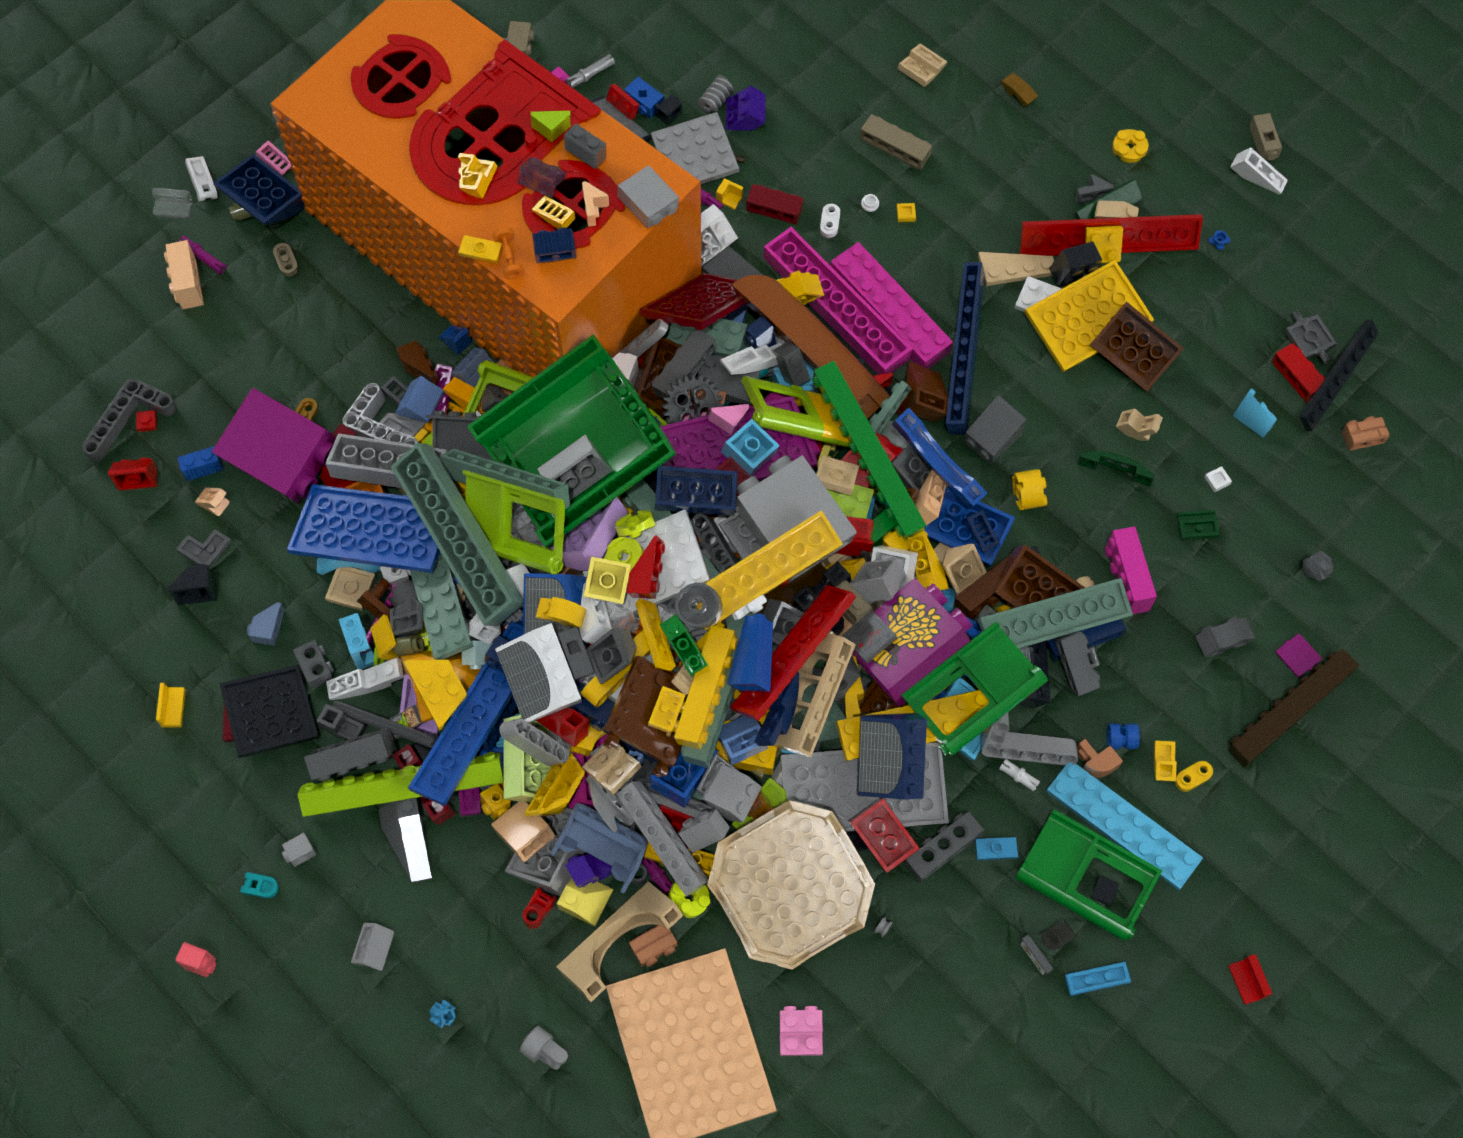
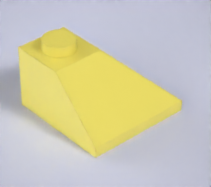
M571 879L563 890L557 906L559 910L596 926L613 889L599 882H591L585 887L578 888L574 880Z

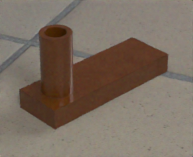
M381 578L371 591L366 590L357 602L378 619L383 614L387 615L390 622L391 609L379 600L390 584L386 579Z

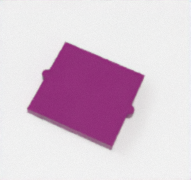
M1300 633L1291 640H1286L1284 645L1275 651L1277 656L1297 678L1308 670L1311 671L1313 666L1322 660L1321 656Z

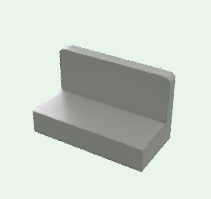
M363 923L351 963L382 971L394 931L376 923Z

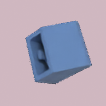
M742 716L723 725L718 740L730 765H734L768 749V746H758L754 742L761 728L756 720Z

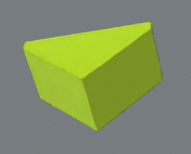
M570 111L531 112V127L551 142L571 126Z

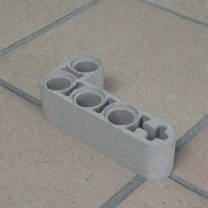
M521 718L503 722L500 726V734L503 739L546 766L565 763L569 758L571 744L552 731H548L545 734Z

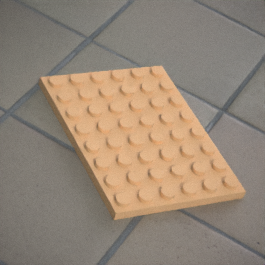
M725 948L606 986L650 1138H697L777 1112Z

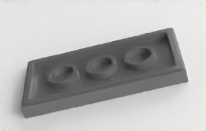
M730 246L723 249L703 267V271L707 274L737 280L749 275H763ZM749 305L748 310L755 315L756 311Z

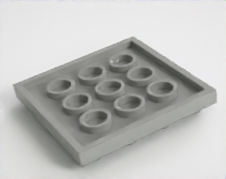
M717 112L651 133L655 148L700 180L701 184L739 172L738 164Z

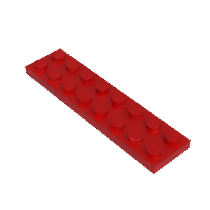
M827 585L773 652L770 692L742 691L730 706L733 711L759 721L772 703L777 700L780 693L790 683L798 670L802 668L810 655L814 653L821 641L826 638L828 632L851 606V603L856 598L854 593Z

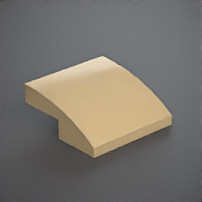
M919 44L910 51L907 58L899 63L897 69L925 87L941 72L947 61L922 44Z
M619 744L617 748L612 747L611 749L602 746L582 766L595 781L612 795L642 767Z

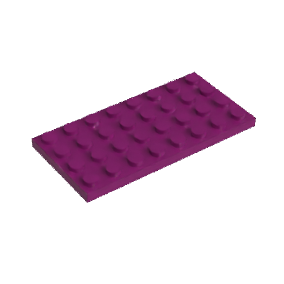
M793 396L765 402L772 407L799 413ZM749 406L746 416L732 435L709 421L708 416L660 426L677 453L661 466L717 469L728 459L721 453L725 442L752 419L755 411L754 406ZM762 428L780 446L776 454L752 475L756 476L758 481L772 475L768 468L785 455H788L791 461L803 455L811 468L817 467L818 462L809 438Z

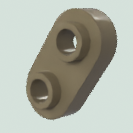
M286 243L277 244L273 249V254L281 273L287 277L295 275L298 272V265L291 247Z

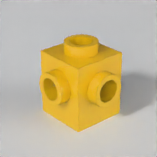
M498 784L480 793L481 808L493 820L501 817L511 809L510 802L512 800L504 799V792Z

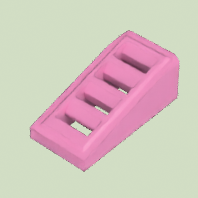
M267 141L256 151V156L281 176L285 175L292 167L287 156L270 141ZM281 159L282 161L276 165L275 163ZM284 163H286L287 166L284 169H281L280 167Z

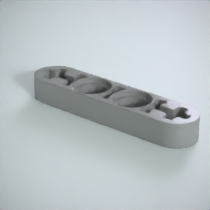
M662 319L656 320L620 353H629L638 358L665 335L669 324Z

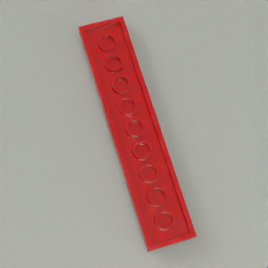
M1201 214L1022 222L1020 254L1058 256L1063 249L1085 244L1086 227L1102 226L1123 227L1121 253L1198 250L1203 217Z

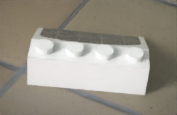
M552 623L532 630L495 649L521 717L526 722H533L582 702Z

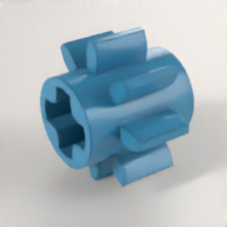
M443 1000L441 1004L435 1002L429 1011L431 1015L430 1021L440 1028H443L444 1024L450 1026L456 1018L454 1012L456 1008L446 1000Z

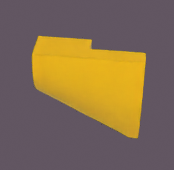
M459 153L458 158L461 161V168H459V174L461 175L459 180L460 189L471 196L483 199L498 166L494 161L478 160L473 154Z

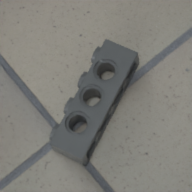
M969 811L964 815L962 813L957 815L952 820L953 824L949 827L944 825L937 831L938 835L933 839L931 837L927 838L921 844L923 847L906 859L904 865L919 883L973 843L975 839L982 836L984 829ZM960 830L964 836L956 837L953 831ZM945 842L948 849H940L938 843ZM929 854L932 857V861H924L922 855Z

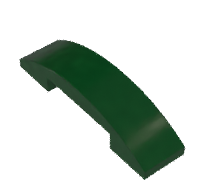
M1091 451L1081 453L1077 464L1094 470L1100 464L1133 474V482L1149 487L1155 476L1139 462L1112 452Z

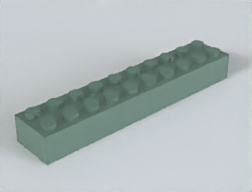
M417 442L391 466V469L483 625L498 626L523 605V598L432 446Z

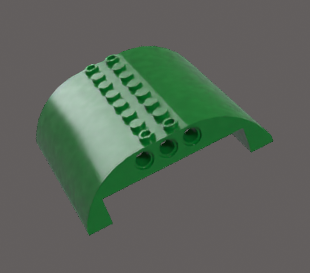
M594 334L467 426L476 441L487 450L493 461L540 475L538 471L540 466L584 435L591 440L606 458L612 472L570 501V506L565 509L564 535L677 454L670 440L645 403ZM521 504L536 526L537 530L535 533L544 547L547 548L554 543L555 515Z

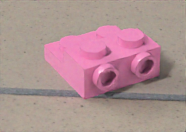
M795 1006L784 1007V1010L779 1013L780 1056H822V1010H817V1006H806L805 1010H796Z

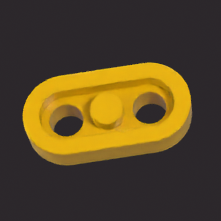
M1199 761L1179 772L1176 776L1175 785L1180 791H1191L1211 778L1213 768L1208 762ZM1200 768H1204L1206 773H1202ZM1187 777L1190 782H1185L1183 778Z

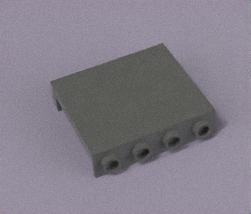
M433 411V414L425 415V418H432L433 448L445 449L447 452L457 449L492 460L487 450L476 441L467 427L480 417L476 416V413L467 412L465 415H460V412L455 411L449 412V414H445V411Z

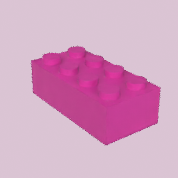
M1134 526L1114 530L1105 546V554L1111 561V573L1115 575L1116 579L1122 578L1132 614L1150 611L1157 595L1136 528Z

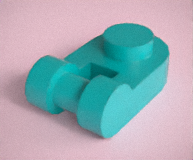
M246 872L244 886H241L240 889L241 894L270 899L278 893L279 886L272 877ZM253 882H258L256 888H252Z

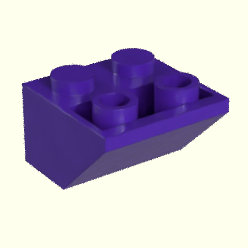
M750 85L726 99L725 129L753 131L765 124L766 94Z

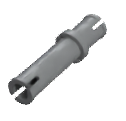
M608 54L587 68L578 70V73L566 79L567 84L574 88L582 82L586 83L592 76L614 65L613 57L610 59L611 55Z

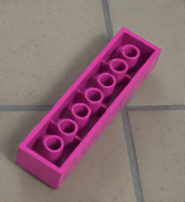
M859 242L831 260L830 266L913 348L911 360L915 364L930 368L951 353L953 341Z

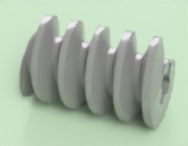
M718 75L701 98H699V107L707 113L717 112L722 103L726 101V98L730 96V93L734 91L733 86L724 76Z

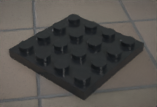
M299 665L219 683L238 758L318 739L317 729Z

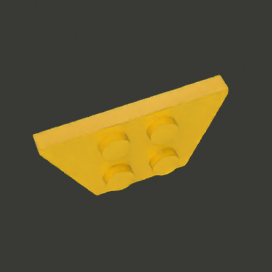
M405 660L404 666L438 730H441L449 717L454 714L456 708L467 697L464 687L449 660Z

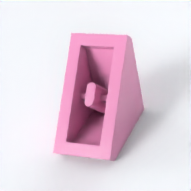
M749 404L711 408L708 420L732 435L746 416Z

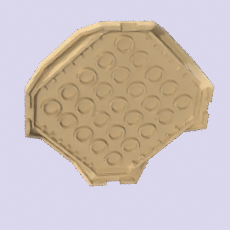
M789 800L718 842L707 886L721 904L739 935L749 958L793 970L813 955L864 928L875 882L833 811Z

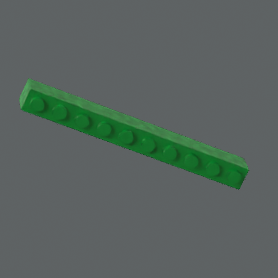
M835 361L815 369L812 378L813 384L816 388H820L822 392L821 398L825 404L830 406V414L833 420L839 422V430L842 436L847 437L849 440L848 446L853 454L856 453L859 458L857 460L861 470L865 469L868 475L866 477L871 487H875L878 501L884 503L888 519L894 521L897 535L899 537L902 536L905 541L907 538L925 531L927 525Z

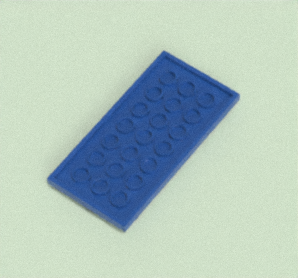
M315 484L311 486L287 548L289 554L433 573L440 553L439 548L408 496Z

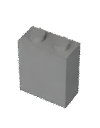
M649 165L618 185L617 197L647 229L652 225L659 224L664 217L674 214L678 209V195Z

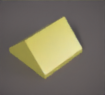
M591 556L583 596L623 604L631 564Z

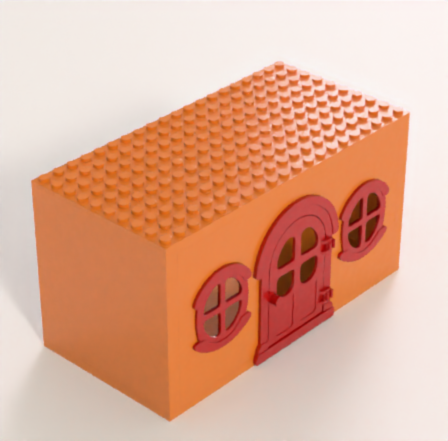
M385 0L270 103L273 110L272 114L277 122L276 126L284 142L283 147L287 151V158L295 175L294 179L298 183V190L305 204L306 212L311 216H316L322 225L330 227L335 235L343 237L349 246L353 245L362 256L366 255L375 266L379 265L388 276L392 275L401 286L405 285L411 294L419 296L428 307L432 306L437 314L441 317H446L451 325L467 328L470 337L475 340L479 347L486 348L495 359H503L513 370L535 377L593 334L610 356L614 358L656 321L640 316V308L701 275L700 180L451 0ZM570 111L571 126L551 142L531 127V112ZM574 124H578V126H581L590 134L606 142V159L596 169L564 148V135ZM454 128L461 129L475 140L463 153L476 156L481 150L488 149L503 161V164L496 169L483 199L471 196L460 189L459 180L461 175L459 174V168H461V161L458 157L451 158L445 153L446 138ZM649 165L678 195L679 203L678 209L674 214L667 215L659 224L652 225L647 229L617 197L619 184ZM586 181L608 195L609 206L598 208L599 217L596 218V226H589L583 230L573 232L576 258L536 263L532 234H537L538 231L542 230L548 232L556 231L553 225L544 222L540 216L532 211V208L545 194H551L586 221V211L578 205L580 204L585 208L582 182ZM554 186H556L558 189H560L562 192H564L572 199L567 198L565 195H563L561 192L555 189ZM503 227L511 228L514 237L507 243L510 245L514 257L512 261L513 264L522 265L524 274L512 280L504 277L503 269L509 266V262L505 259L503 249L498 264L459 256L458 251L464 235L494 241L493 232Z

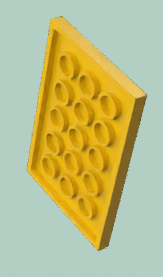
M1116 260L1046 297L1024 311L1062 372L1099 353L1090 344L1126 301L1150 321H1154V318Z

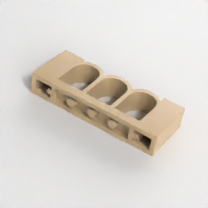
M827 634L826 638L821 641L802 668L798 670L799 692L794 716L801 710H807L800 730L792 728L791 722L787 734L778 736L774 744L775 747L807 757L812 756L856 644L842 636ZM822 658H828L822 676L813 675L812 671L815 663ZM811 684H818L811 703L803 702L802 695L804 690Z

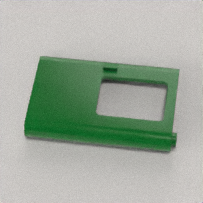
M995 622L901 696L914 713H919L927 719V728L939 741V748L945 755L950 754L953 756L1045 684L1048 679L1037 665L1033 666L1004 633L999 624ZM967 675L988 699L989 703L952 733L944 735L923 710V706L961 676Z

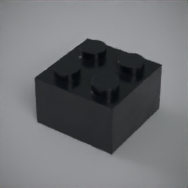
M1089 242L1063 249L1049 269L1058 286H1068L1095 271L1103 259L1094 242Z

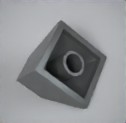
M612 628L586 649L600 684L607 682L631 663L636 645L629 630Z

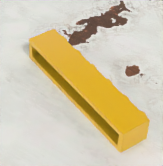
M712 625L710 627L702 651L708 666L697 672L694 676L674 736L679 745L701 750L702 745L706 744L708 740L707 730L709 725L713 724L715 717L713 711L715 706H718L720 703L721 695L719 693L721 687H724L726 684V672L732 666L733 650H736L739 641L734 630Z

